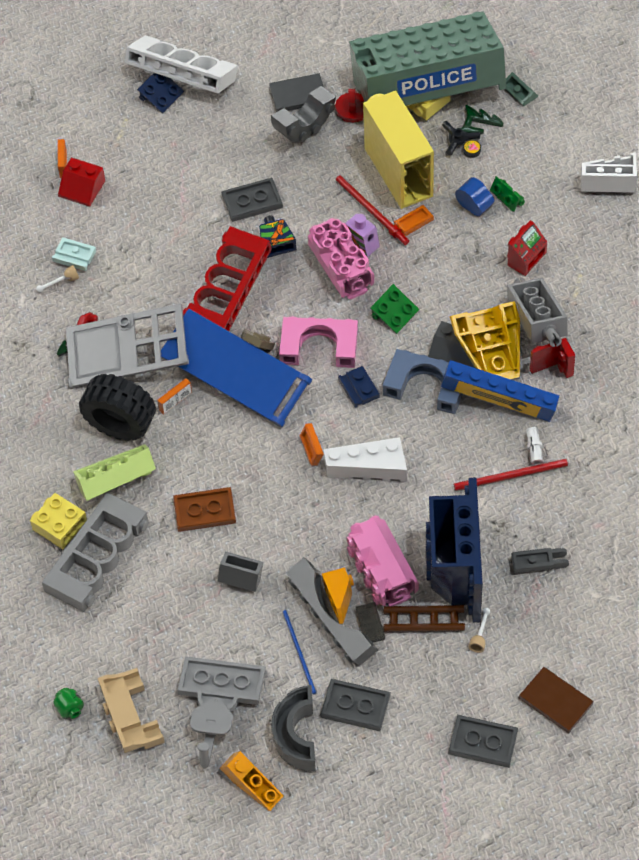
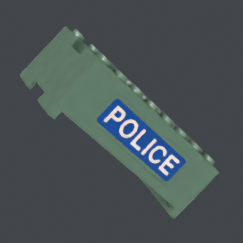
M484 11L349 41L353 82L358 93L362 95L364 102L375 94L385 95L395 90L405 106L495 85H498L499 90L506 89L504 47Z

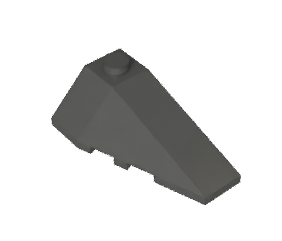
M441 321L434 335L428 357L438 360L442 359L446 362L452 360L475 368L456 338L452 324Z

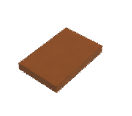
M231 487L173 495L178 532L236 524Z

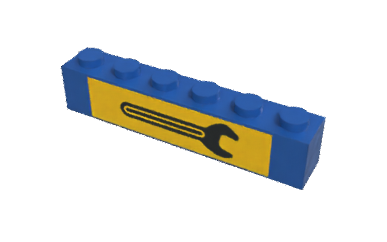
M452 360L448 363L441 384L443 388L548 422L551 421L556 411L560 396Z

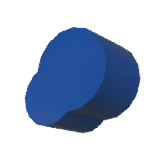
M475 177L469 178L455 192L459 204L475 216H481L495 201L493 195L488 191L483 182Z

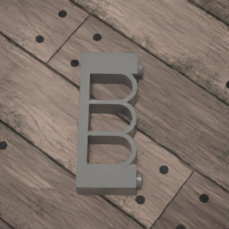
M107 492L42 581L44 592L85 612L94 603V593L98 592L103 586V573L111 572L117 567L119 562L118 552L129 549L133 544L134 535L139 536L148 527L147 512ZM106 520L127 531V534L120 539H111L97 531ZM92 541L111 551L112 554L108 559L99 561L82 552L88 543ZM76 562L96 572L97 575L89 582H82L67 575V572Z

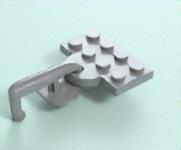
M185 656L177 691L178 695L198 697L199 706L192 711L190 726L193 731L206 734L204 742L198 744L202 768L209 766L215 736L225 735L231 730L233 714L231 712L236 709L238 702L259 705L266 672L265 666Z

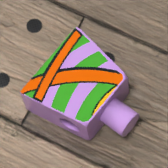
M355 214L345 223L352 233L353 243L359 249H362L367 257L380 247L375 225L369 222L363 214Z

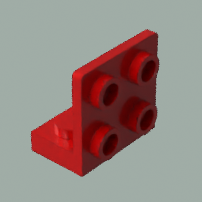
M561 339L562 342L559 346L555 344V347H552L549 343L544 346H537L531 350V374L558 365L559 371L563 372L566 378L574 376L575 353L567 339Z

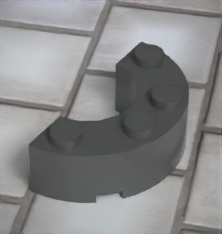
M320 86L309 93L305 104L295 114L292 115L283 108L271 115L272 126L290 141L304 142L312 134H317L320 131L321 126L335 109L336 97Z
M307 685L290 691L281 702H278L272 715L271 726L274 745L281 758L297 769L316 772L314 742L305 741L294 732V728L299 720L305 716L313 715L312 685Z

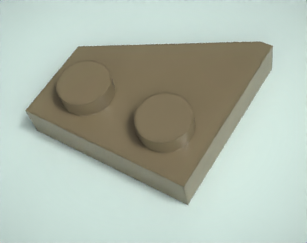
M245 328L241 334L243 340L259 348L273 350L275 343L270 341L271 337L265 334L253 333Z

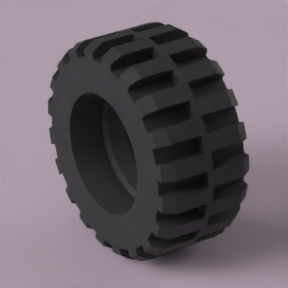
M101 374L93 377L79 401V410L85 421H88L92 427L97 428L99 432H103L109 437L113 436L115 439H124L125 441H134L143 437L156 412L154 400L147 391H144L140 385L134 384L133 381L126 380L122 376L117 377L114 374Z

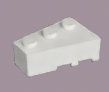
M636 152L630 153L628 157L621 158L620 156H615L613 160L604 161V159L582 163V192L635 193L637 180Z

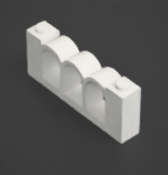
M146 35L127 47L125 57L126 64L215 93H220L235 82L238 67L236 64L223 60L219 61L214 57L199 56L198 53L189 49H177L171 43L160 42L159 39Z

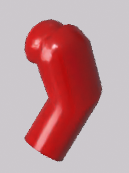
M88 312L79 317L77 325L98 321V316Z

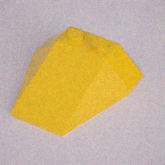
M515 301L472 313L465 312L449 316L456 338L476 369L510 380L520 377V317Z

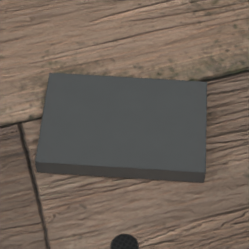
M320 73L269 83L276 112L283 108L287 111L302 108L310 92L320 86L324 88Z
M273 178L221 191L232 222L283 208V203Z
M331 679L320 716L328 720L381 731L391 692Z
M457 714L448 755L510 768L518 727Z

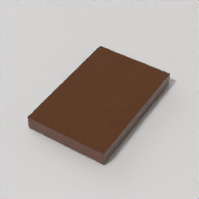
M545 667L538 672L519 695L520 700L568 734L594 702Z

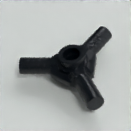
M448 121L442 123V126L449 132L450 145L446 150L448 155H452L456 147L462 145L467 140L480 139V132L466 133L459 128L455 129Z

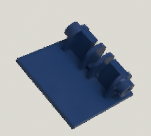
M153 73L137 89L140 92L139 99L141 101L148 100L162 114L184 93V90L171 78L157 73Z

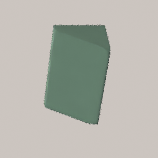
M513 72L506 78V90L523 106L538 97Z

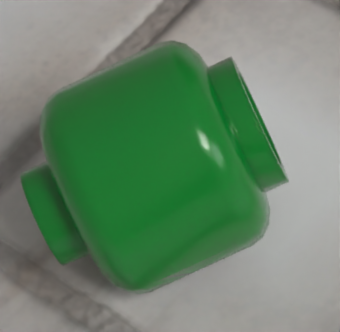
M63 688L55 694L53 704L62 718L74 719L81 714L84 702L75 689Z

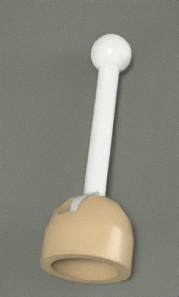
M72 265L65 270L64 276L45 285H38L36 290L37 292H42L43 289L64 279L68 281L79 279L78 273Z
M489 608L483 609L482 613L484 615L478 635L473 636L468 645V648L476 653H481L485 649L486 644L482 633L487 616L490 614Z

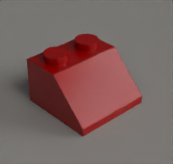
M71 157L63 170L58 197L90 207L106 181L103 167Z

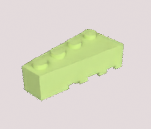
M144 444L75 470L73 473L80 493L88 501L118 486L129 483L140 476H147L156 467L149 448Z

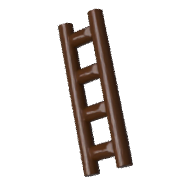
M464 605L384 606V614H390V624H384V632L465 631V623H459L458 613H464ZM438 613H450L451 623H438ZM398 614H410V624H398ZM418 614H430V623L418 624Z

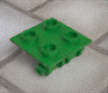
M394 284L370 307L372 318L375 320L381 319L396 334L420 310Z

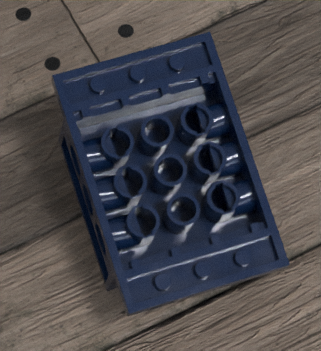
M473 477L468 478V485L464 486L465 495L429 496V522H426L425 556L426 580L430 581L431 589L450 605H468V615H472L473 623L481 622L483 581L477 478Z

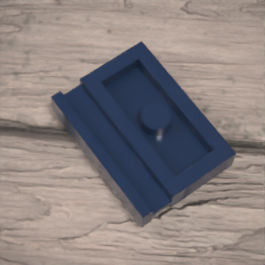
M363 366L346 372L343 376H338L340 384L355 408L360 404L364 405L380 398V393Z

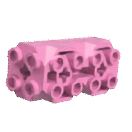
M331 218L319 225L312 226L309 230L308 245L341 297L345 298L347 296L348 299H354L365 294L368 291L366 287L369 284L371 286L374 284V273L369 267V259L363 250L353 243L352 233L346 224L342 223L339 219Z
M375 515L365 522L353 524L350 527L351 532L346 537L349 545L347 551L351 558H355L357 571L359 573L364 572L366 578H363L366 588L371 589L373 593L372 598L375 605L381 604L386 606V603H388L389 606H396L408 601L411 598L410 593L412 591L416 593L419 590V583L385 520Z

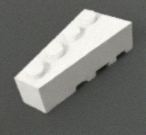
M400 437L324 449L327 478L353 479V477H361L363 480L380 478L383 481L398 479L400 482H407V468Z

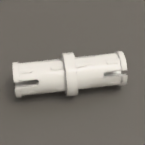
M530 427L526 430L528 438L527 449L530 451L531 464L533 466L544 463L541 450L543 445L540 442L537 427Z

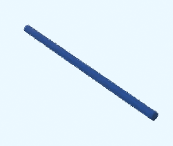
M284 610L283 614L308 683L312 685V694L315 695L316 690L287 611Z

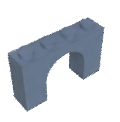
M396 349L383 383V396L401 400L409 380L420 374L433 375L442 383L449 362L430 358L426 355H418L407 350ZM442 387L437 399V410L456 414L463 394Z

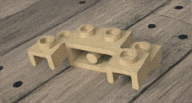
M137 668L98 678L106 702L102 704L106 716H111L112 720L109 721L112 733L117 732L124 753L143 746L146 750L165 743L158 721L155 720L141 725L131 695L145 691Z

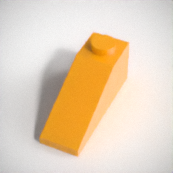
M345 567L322 573L324 589L339 625L344 623L352 597L351 586H354L352 575L347 574Z

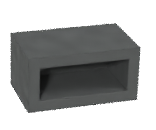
M225 551L220 562L217 581L256 592L261 580L263 562Z

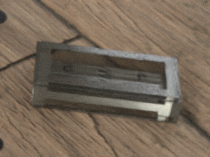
M375 602L356 606L355 610L362 632L373 643L385 640V634Z

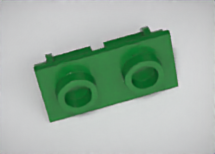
M495 176L490 191L512 212H515L517 205L522 206L525 203L524 197L516 191L513 192V188L506 183V180Z

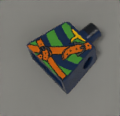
M266 216L264 224H261L259 229L260 237L269 240L272 250L267 258L297 251L296 238L285 220L275 221L274 216Z

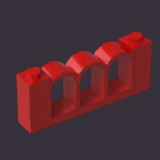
M231 226L227 232H224L222 236L223 245L217 250L216 259L218 264L209 267L205 274L206 285L200 287L195 292L194 304L189 303L188 307L183 310V316L188 309H191L227 331H230L272 250L269 240ZM230 254H238L251 259L247 270L243 271L223 263V260ZM220 275H226L240 280V283L235 293L211 284L213 279ZM212 296L225 300L229 304L222 315L200 306L203 299Z

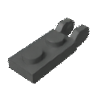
M544 548L511 553L514 573L554 568L561 569L569 566L567 559L553 560V558L566 556L567 550L565 548Z

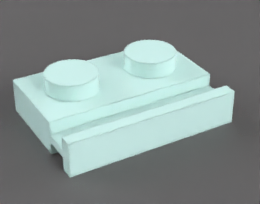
M62 237L55 250V255L52 256V260L66 266L73 265L76 269L86 271L87 266L91 263L96 253V247Z

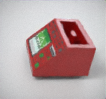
M530 220L526 225H523L518 234L508 242L507 266L524 276L547 253V240L533 221Z

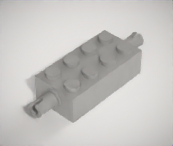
M520 277V280L519 278L515 279L514 284L507 285L508 302L515 301L520 317V325L531 343L548 340L552 347H555V344L559 346L562 342L560 337L568 336L567 315L543 277L528 281Z

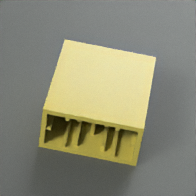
M396 90L385 95L375 94L363 103L364 148L399 207L403 209L433 197L434 151Z

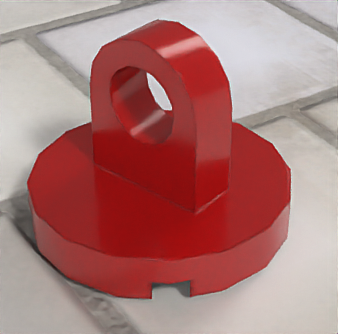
M356 88L348 89V93L341 95L336 100V115L345 122H360L364 118V99L361 94L356 92Z

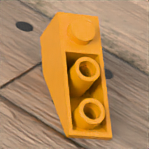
M241 751L233 753L219 768L235 785L268 811H271L284 796Z

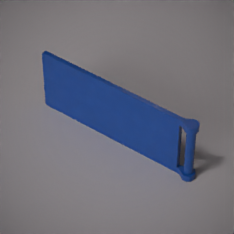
M188 309L183 318L189 364L177 367L269 419L279 427H283L286 423L285 419L306 386L311 384L312 378ZM177 339L167 340L161 349L162 358L165 360L179 358ZM297 378L300 379L301 382L278 417L274 416L275 411Z

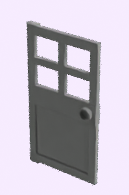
M182 304L126 314L66 328L69 388L88 385L93 377L101 374L127 377L189 364ZM175 313L176 332L159 335L158 316ZM152 318L153 337L136 340L135 321ZM177 339L179 358L162 361L160 342ZM154 343L155 363L138 366L137 347Z

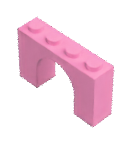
M283 317L279 353L281 362L287 365H299L300 350L304 341L312 336L322 335L331 338L337 345L336 367L355 368L358 320Z

